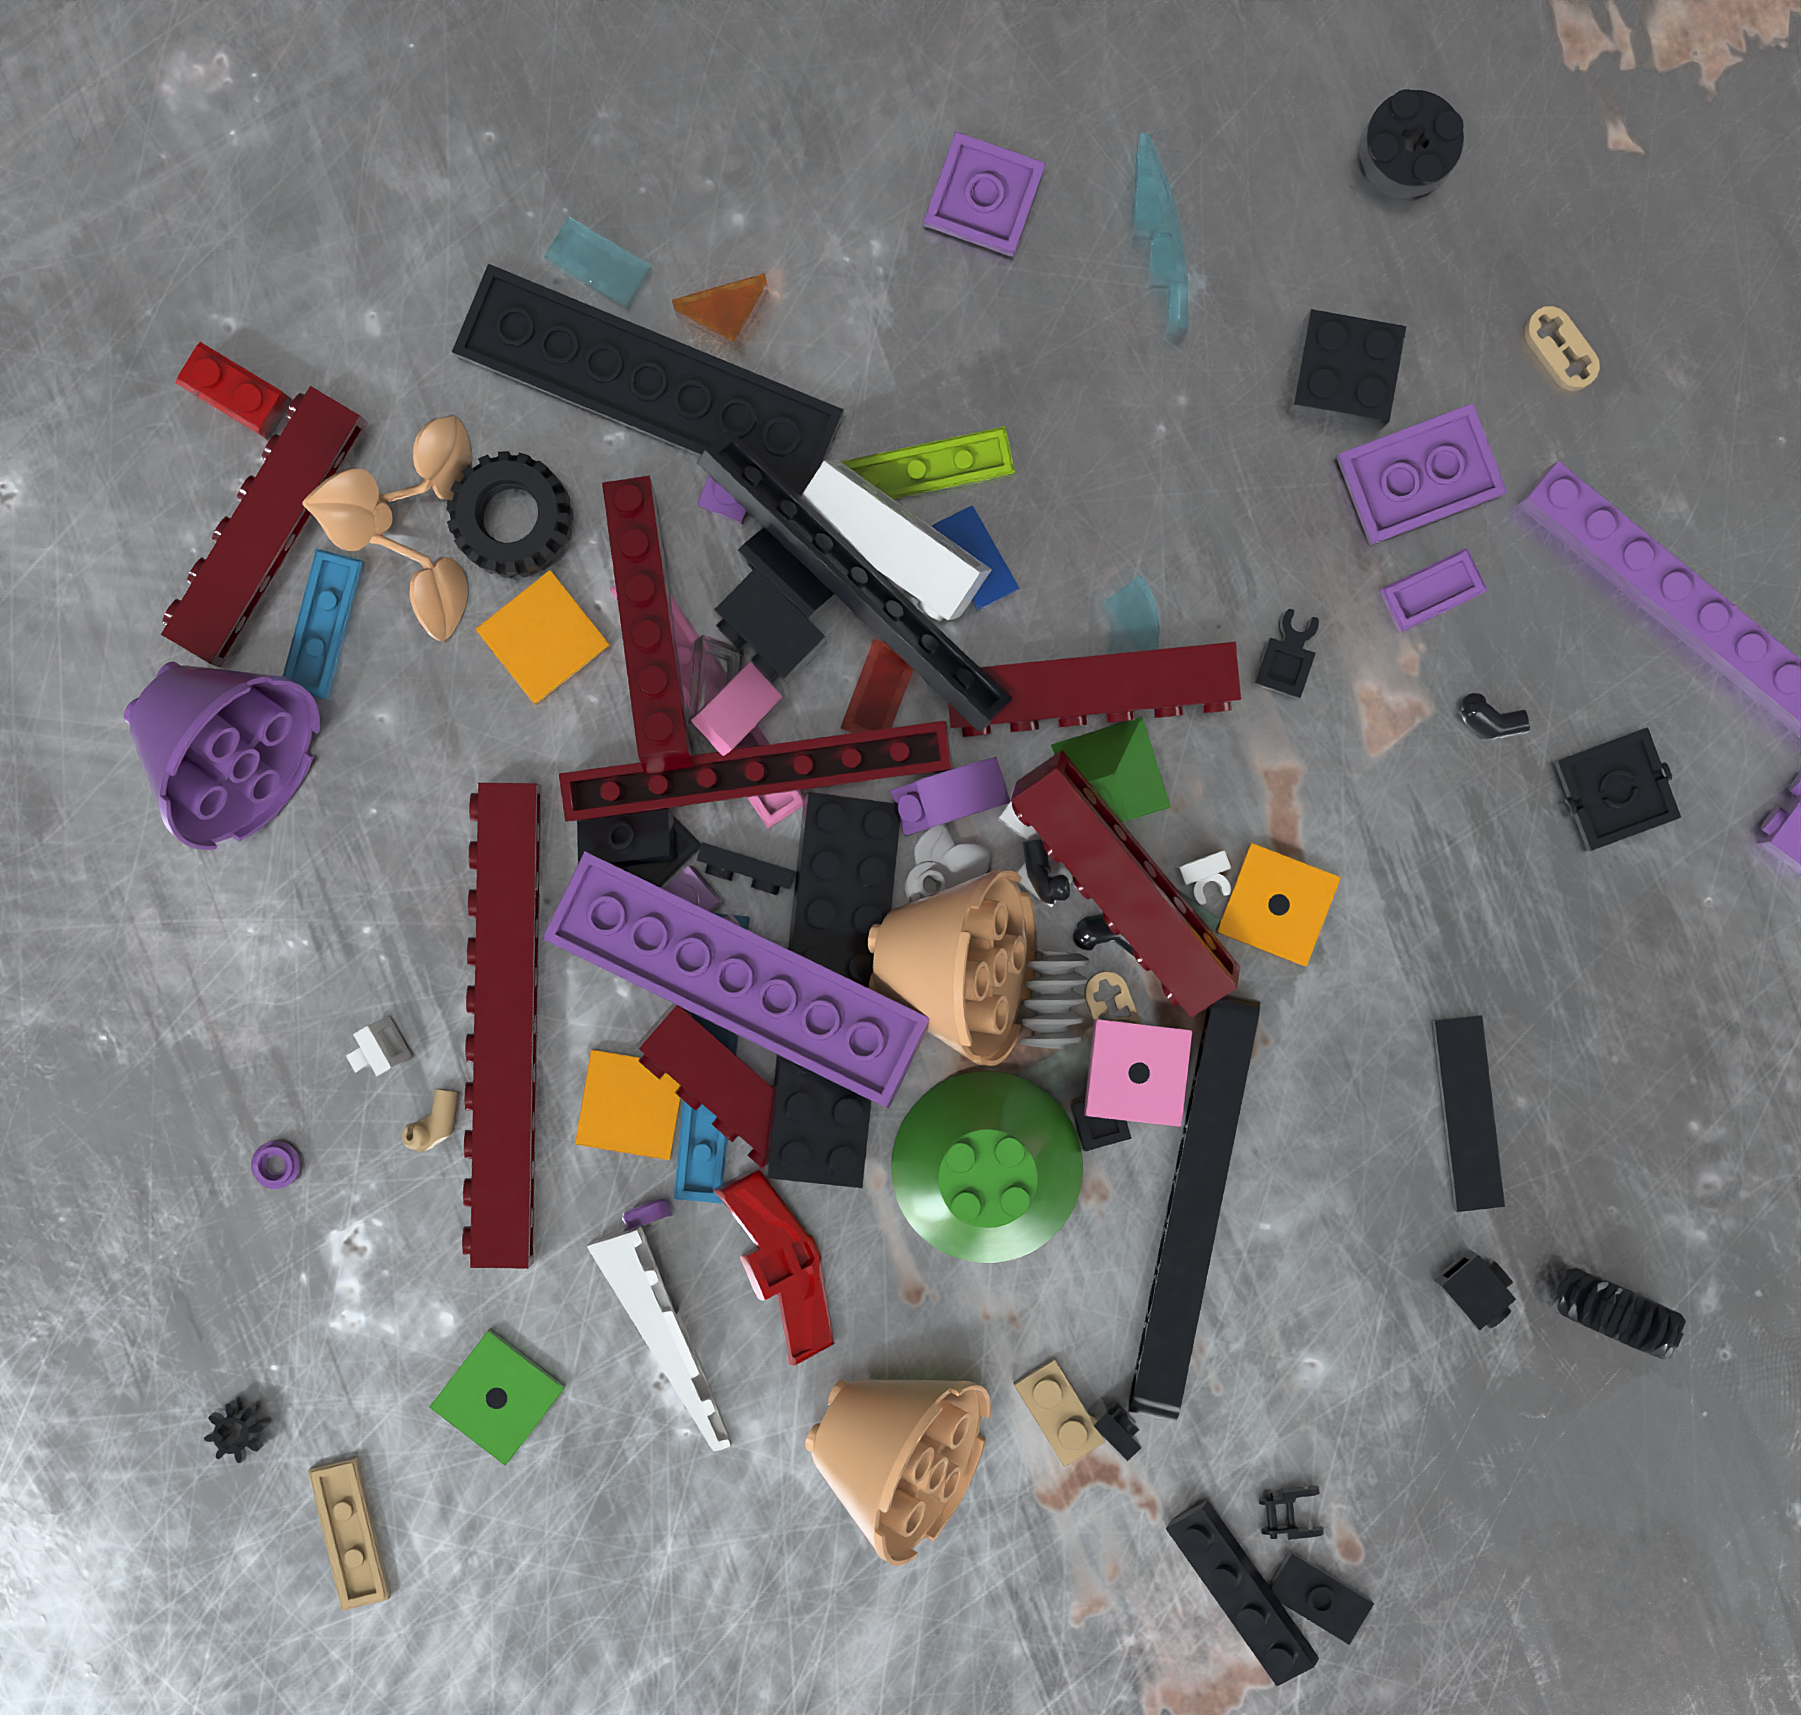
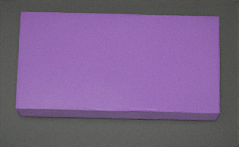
M1465 548L1380 589L1379 593L1398 632L1401 633L1488 591L1468 548Z

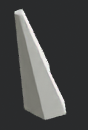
M641 1225L627 1231L624 1228L591 1241L587 1245L588 1250L713 1452L730 1447L732 1444L680 1309L677 1311L673 1309Z

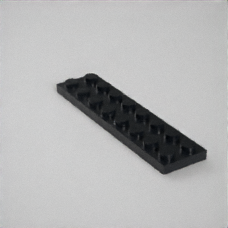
M491 264L487 265L452 350L454 356L698 456H701L707 448L732 431L800 497L825 460L844 414V409Z
M807 792L804 794L788 950L869 988L870 978L873 974L874 953H871L868 948L869 931L874 924H882L884 918L891 911L901 818L898 804ZM777 1054L764 1178L863 1188L872 1100Z

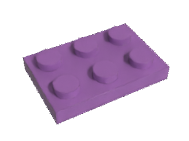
M1474 403L1352 448L1336 456L1370 546L1507 493Z

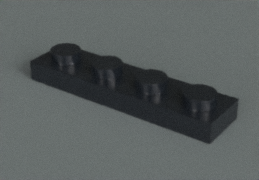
M1207 1500L1171 1520L1166 1527L1167 1532L1275 1685L1279 1686L1314 1668L1319 1660L1318 1655L1211 1503Z

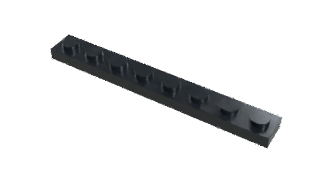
M732 431L728 432L703 452L696 463L979 732L1012 700L995 681Z

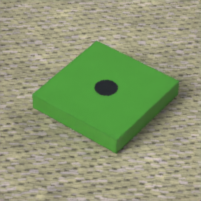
M489 1329L429 1408L506 1466L566 1386L493 1330Z

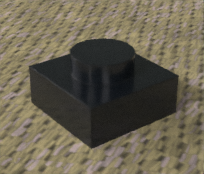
M1085 1101L1070 1105L1083 1151L1086 1152L1132 1139L1126 1120L1085 1116Z

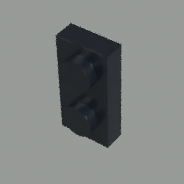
M704 842L701 844L696 860L707 864L704 872L706 874L732 881L734 872L753 878L751 888L777 896L780 887L791 889L796 873L794 870Z
M1101 1397L1087 1410L1093 1426L1127 1461L1142 1448L1136 1436L1140 1431L1135 1424L1136 1420L1119 1402L1116 1401L1109 1406Z

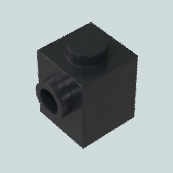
M1472 1250L1465 1253L1434 1280L1469 1323L1479 1331L1485 1326L1491 1329L1500 1324L1511 1313V1309L1508 1306L1516 1300L1507 1289L1513 1284L1507 1273L1495 1261L1487 1265Z

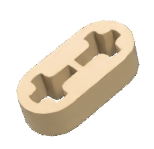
M1545 306L1534 312L1526 321L1524 327V337L1532 351L1561 388L1568 391H1579L1586 388L1597 378L1600 370L1599 359L1594 350L1562 309L1554 306ZM1541 318L1545 323H1549L1552 320L1557 323L1558 328L1555 330L1554 336L1560 343V347L1557 346L1550 336H1546L1543 339L1538 336L1537 331L1541 328V323L1538 319ZM1565 350L1574 362L1580 359L1585 361L1587 366L1582 370L1585 379L1582 380L1579 375H1574L1570 378L1566 374L1565 370L1569 367L1570 363L1562 351Z

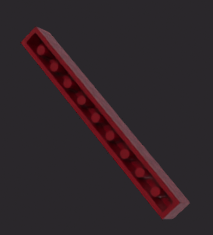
M478 782V793H471L470 821L477 822V841H470L469 869L477 870L476 889H469L468 916L469 918H476V937H469L467 943L468 966H475V985H468L466 993L467 1014H474V1034L467 1033L465 1057L466 1062H473V1082H466L464 1101L465 1110L473 1111L472 1130H465L464 1158L472 1159V1178H465L463 1184L464 1207H471V1226H464L462 1234L463 1255H470V1268L529 1269L534 1264L542 785L537 783Z

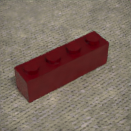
M672 1003L636 1044L637 1048L644 1053L638 1061L659 1080L665 1073L680 1084L675 1093L695 1111L703 1104L717 1116L711 1125L732 1143L740 1136L753 1148L747 1156L765 1170L773 1087L680 1006Z

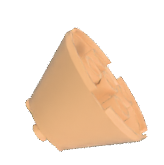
M994 870L895 908L887 914L881 925L874 924L871 927L868 936L869 951L874 953L873 974L870 978L869 989L929 1018L928 1033L979 1065H997L1012 1051L1023 1029L1022 1025L1015 1024L1021 1001L1031 999L1033 990L1026 987V981L1035 979V971L1028 968V962L1034 961L1037 958V952L1032 950L1037 949L1035 912L1030 892H1021L1017 882H1021L1022 877L1011 870Z
M857 1379L849 1383L845 1380H840L830 1392L828 1399L829 1408L821 1423L815 1424L808 1433L805 1448L813 1453L815 1466L878 1556L895 1566L906 1564L918 1556V1553L912 1549L925 1537L934 1541L956 1511L972 1481L986 1443V1438L980 1436L979 1431L982 1416L987 1419L991 1417L989 1394L984 1387L972 1381Z

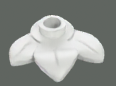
M946 823L928 829L919 838L914 847L916 866L908 872L904 884L907 898L910 902L932 895L923 888L925 877H931L935 880L937 884L935 893L986 874L990 865V850L978 844L964 843L955 846L952 834Z

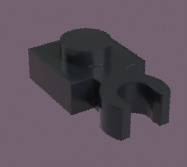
M1289 608L1283 614L1280 621V629L1284 635L1283 640L1279 641L1271 637L1268 639L1253 685L1300 699L1316 654L1315 652L1303 649L1305 641L1316 634L1319 627V619L1311 617L1306 631L1298 632L1291 625L1295 610Z

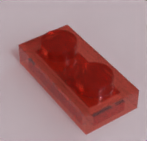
M876 639L873 640L840 727L841 730L857 733L892 728L914 669L886 643Z

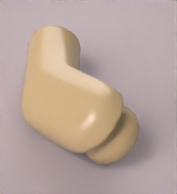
M447 1089L434 1090L431 1113L414 1124H408L403 1129L402 1141L407 1148L418 1152L427 1151L450 1137L454 1128L458 1091Z

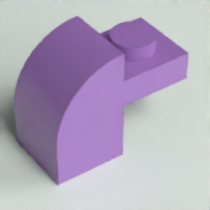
M997 757L945 771L890 790L894 803L898 804V811L901 816L900 823L904 836L1011 802Z

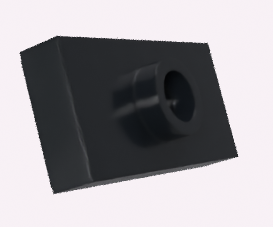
M669 809L577 821L578 864L584 852L616 867L675 860L674 814Z
M1291 1550L1269 1584V1587L1281 1604L1348 1645L1351 1644L1374 1605V1602Z

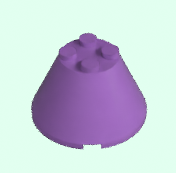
M169 662L162 666L158 671L157 677L143 690L139 698L132 700L128 704L124 712V719L130 724L132 740L165 826L184 845L198 850L217 849L215 843L231 837L240 842L257 832L274 818L292 798L305 778L314 758L308 752L312 732H320L319 711L314 698L303 686L290 678L187 665L181 666L177 662Z

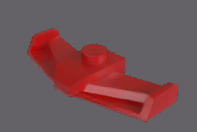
M760 1170L742 1174L714 1188V1193L717 1197H720L757 1246L739 1256L757 1299L767 1300L776 1294L778 1296L788 1351V1365L796 1366L834 1345V1336L820 1264L822 1256L813 1236L805 1231L769 1181L764 1178Z

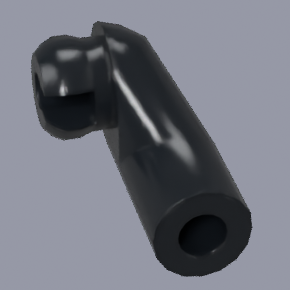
M1043 839L1023 842L1027 876L1040 900L1047 904H1054L1056 900H1067L1070 896L1068 878L1065 875L1052 876L1050 858L1044 849Z
M1102 914L1086 916L1078 922L1077 929L1073 932V941L1082 950L1090 951L1093 950L1096 944L1114 941L1134 956L1129 942L1122 934L1116 935L1109 929Z

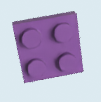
M955 131L924 218L923 226L1014 257L1046 163Z

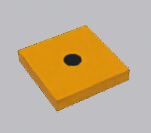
M1249 843L1222 913L1221 921L1215 932L1307 967L1341 877L1254 843Z

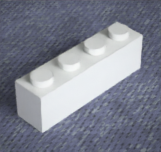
M839 460L823 461L801 496L805 502L868 562L880 571L901 593H904L906 590L919 599L920 602L917 605L919 609L937 621H942L943 618L949 621L961 617L992 570Z

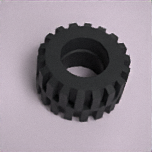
M509 451L498 452L497 457L490 458L487 454L478 458L480 462L473 468L468 465L462 471L465 476L460 483L454 481L450 489L454 493L452 501L447 500L446 511L450 513V520L447 521L449 531L454 535L455 544L474 564L491 574H499L501 577L513 578V575H521L524 578L532 576V571L539 568L542 571L551 566L549 563L551 559L555 556L558 558L565 550L562 546L566 539L570 540L572 534L570 521L574 520L573 509L569 503L571 499L567 490L544 463L539 460H533L527 454L519 452L518 455H511ZM513 488L523 489L532 495L537 503V521L530 533L524 538L510 543L499 542L492 538L484 527L486 506L501 491Z

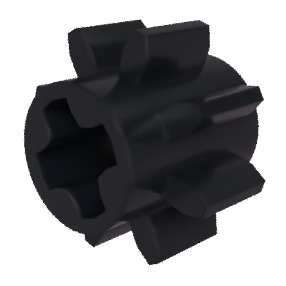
M232 1400L226 1404V1417L218 1412H213L208 1417L209 1421L215 1425L214 1431L204 1437V1441H214V1444L219 1449L215 1458L220 1459L226 1453L234 1454L236 1462L241 1463L246 1459V1446L256 1452L264 1446L262 1441L256 1437L258 1432L268 1426V1423L257 1421L253 1415L256 1405L253 1404L246 1410H238L235 1400ZM235 1422L242 1426L240 1430L241 1438L237 1441L230 1437L233 1430L230 1426Z

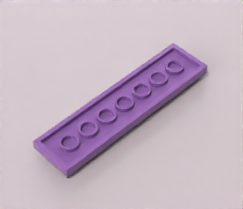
M584 852L542 938L886 1108H890L928 1029L929 1018L587 852Z

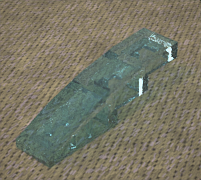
M1140 133L1136 144L1132 240L1151 241L1149 288L1168 289L1165 336L1185 337L1189 329L1188 275L1181 226L1168 178L1150 134Z

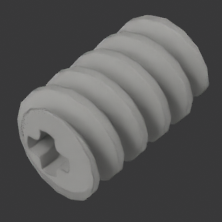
M1032 949L1042 954V958L1028 962V968L1041 975L1040 978L1026 981V987L1039 994L1036 998L1024 1000V1006L1037 1012L1035 1017L1023 1019L1022 1026L1035 1031L1034 1036L1020 1039V1044L1069 1050L1067 1045L1081 1042V1035L1070 1030L1069 1026L1083 1022V1015L1071 1010V1007L1085 1003V996L1073 991V987L1087 984V977L1074 970L1077 967L1089 965V958L1079 953Z

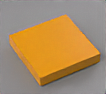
M551 570L475 629L535 705L539 704L611 647Z
M591 1049L575 1145L671 1160L681 1098L675 1091L680 1087V1084L667 1073L659 1080L638 1061L641 1057Z

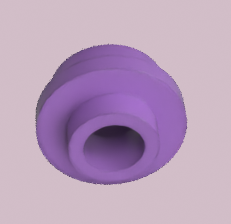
M270 1141L261 1145L255 1151L251 1161V1169L255 1179L262 1186L270 1189H281L290 1185L297 1178L301 1166L297 1151L290 1144L283 1141ZM272 1156H279L284 1160L285 1167L281 1173H275L270 1169L269 1160Z

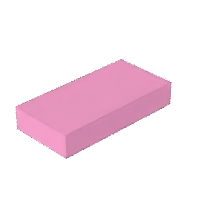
M750 661L690 721L718 752L725 756L779 702L782 696Z

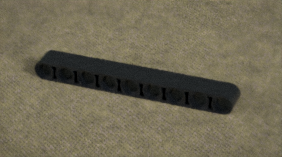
M1227 994L1207 1007L1130 1390L1128 1412L1171 1421H1177L1180 1413L1260 1013L1259 1000Z

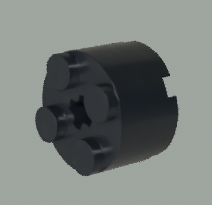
M1404 89L1386 99L1374 112L1362 133L1359 143L1360 159L1370 183L1380 192L1398 199L1414 198L1438 188L1455 167L1462 153L1464 124L1460 114L1442 97L1428 91ZM1408 138L1416 141L1414 152L1408 151L1405 148Z

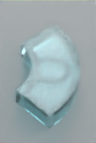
M1140 575L1102 603L1103 609L1110 621L1111 641L1106 654L1156 650L1159 647L1160 623L1157 607L1147 583Z

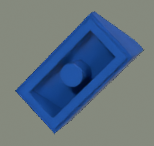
M973 505L932 525L934 529L992 569L972 599L977 612L1020 589Z

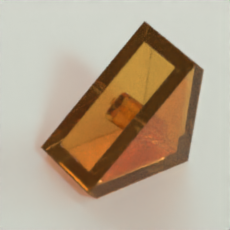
M760 274L673 299L672 304L678 319L737 350L768 295L769 289L765 274Z

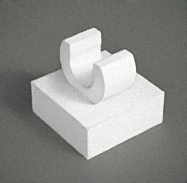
M1225 850L1175 867L1181 885H1188L1194 882L1192 894L1199 905L1207 903L1203 894V887L1209 881H1214L1219 885L1222 896L1230 894L1231 887L1229 881L1223 875L1218 874L1231 869Z
M390 1016L354 1033L353 1036L360 1048L346 1055L355 1073L371 1066L376 1076L413 1058Z

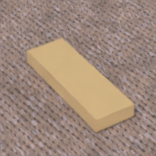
M358 1456L311 1467L308 1473L341 1610L344 1611L389 1600L391 1593Z

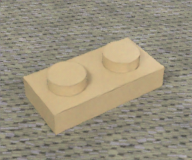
M1054 1357L1013 1382L1064 1467L1105 1443L1103 1436L1093 1426L1089 1413Z

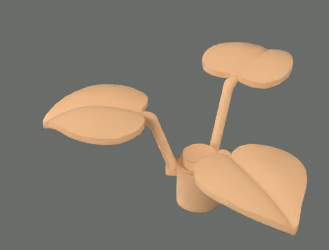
M455 415L434 418L427 422L417 434L413 445V461L416 471L424 478L420 484L386 494H379L377 482L368 471L361 468H349L323 481L302 502L304 507L318 520L328 538L340 549L357 551L369 542L371 544H380L419 562L424 569L417 571L410 580V600L421 625L432 638L441 642H445L446 639L450 638L466 608L468 583L462 567L450 557H440L433 563L428 556L383 536V532L387 531L392 524V511L387 505L388 502L427 492L431 487L438 498L447 500L453 498L454 493L450 489L454 481L460 483L465 476L462 471L468 465L472 467L470 440L464 425Z

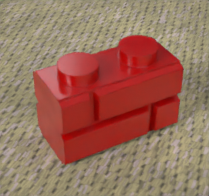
M202 342L196 345L175 381L185 391L246 426L266 440L272 436L292 402V399L283 391Z

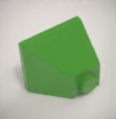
M1142 716L1135 718V720L1124 721L1051 744L1053 754L1055 755L1063 750L1121 822L1171 807Z

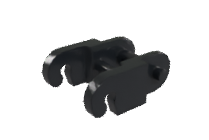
M1301 1486L1281 1488V1495L1273 1496V1492H1267L1266 1497L1259 1498L1258 1504L1265 1505L1268 1526L1261 1529V1534L1270 1535V1539H1277V1534H1286L1288 1540L1324 1535V1527L1316 1526L1313 1529L1307 1527L1298 1528L1295 1524L1293 1503H1295L1296 1498L1320 1494L1319 1486H1309V1489H1304ZM1286 1504L1288 1524L1278 1525L1276 1505Z

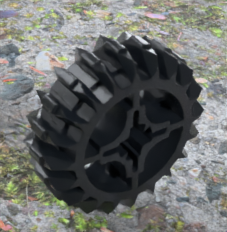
M1578 1268L1567 1269L1563 1280L1559 1281L1556 1288V1296L1552 1306L1557 1313L1572 1321L1660 1359L1671 1358L1675 1348L1679 1347L1686 1323L1681 1313Z

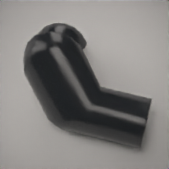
M1480 693L1468 694L1461 701V717L1464 723L1484 739L1493 740L1530 732L1529 718L1525 709L1500 714L1491 705L1486 703V697Z

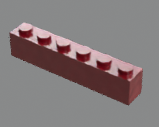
M312 386L308 388L305 395L299 393L293 399L286 413V417L290 419L280 436L274 434L266 444L261 456L265 462L256 477L250 475L242 484L237 494V500L240 503L232 517H224L216 527L212 536V541L215 542V545L206 559L201 557L192 567L187 578V582L191 585L182 600L175 599L164 614L162 623L166 626L161 635L211 665L222 667L312 517V514L304 507L302 502L323 481L339 472L368 423L359 414Z
M650 475L603 482V495L638 757L645 774L693 767L658 505Z
M1236 642L980 667L1012 700L981 732L964 719L949 703L948 707L950 728L962 727L963 737L991 734L990 725L1010 723V732L1038 730V720L1058 718V728L1087 725L1086 715L1106 713V723L1135 720L1134 710L1154 709L1155 718L1184 715L1183 706L1202 704L1203 713L1232 711L1231 701L1241 700Z
M1063 750L1016 782L1011 801L1017 818L1025 826H1032L1043 839L1044 849L1050 858L1056 863L1062 862L1073 875V882L1080 894L1086 899L1092 898L1103 911L1102 915L1109 929L1116 935L1122 934L1132 946L1133 955L1139 965L1146 971L1152 970L1162 982V989L1166 997L1173 1005L1177 1007L1181 1005L1192 1018L1238 988L1240 965Z

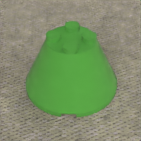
M974 1071L951 1077L927 1091L910 1109L899 1127L894 1142L891 1161L892 1182L898 1204L904 1216L915 1231L929 1244L958 1259L979 1263H998L1013 1260L1035 1251L1054 1237L1070 1217L1080 1194L1083 1177V1156L1079 1138L1071 1119L1062 1106L1035 1083L1014 1074L1000 1071Z

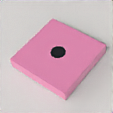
M1095 1019L1084 1115L1182 1127L1192 1030Z

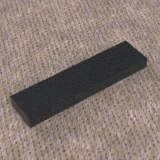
M1483 1015L1432 1020L1454 1210L1456 1212L1505 1207Z

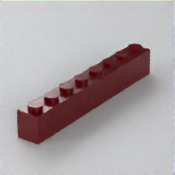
M937 721L733 749L725 756H722L719 752L692 755L693 767L650 774L644 773L640 762L559 773L565 822L946 771L952 770L953 766L947 722Z

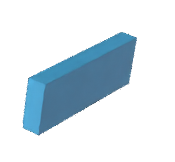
M317 548L283 677L290 678L299 683L312 696L329 700L365 562Z

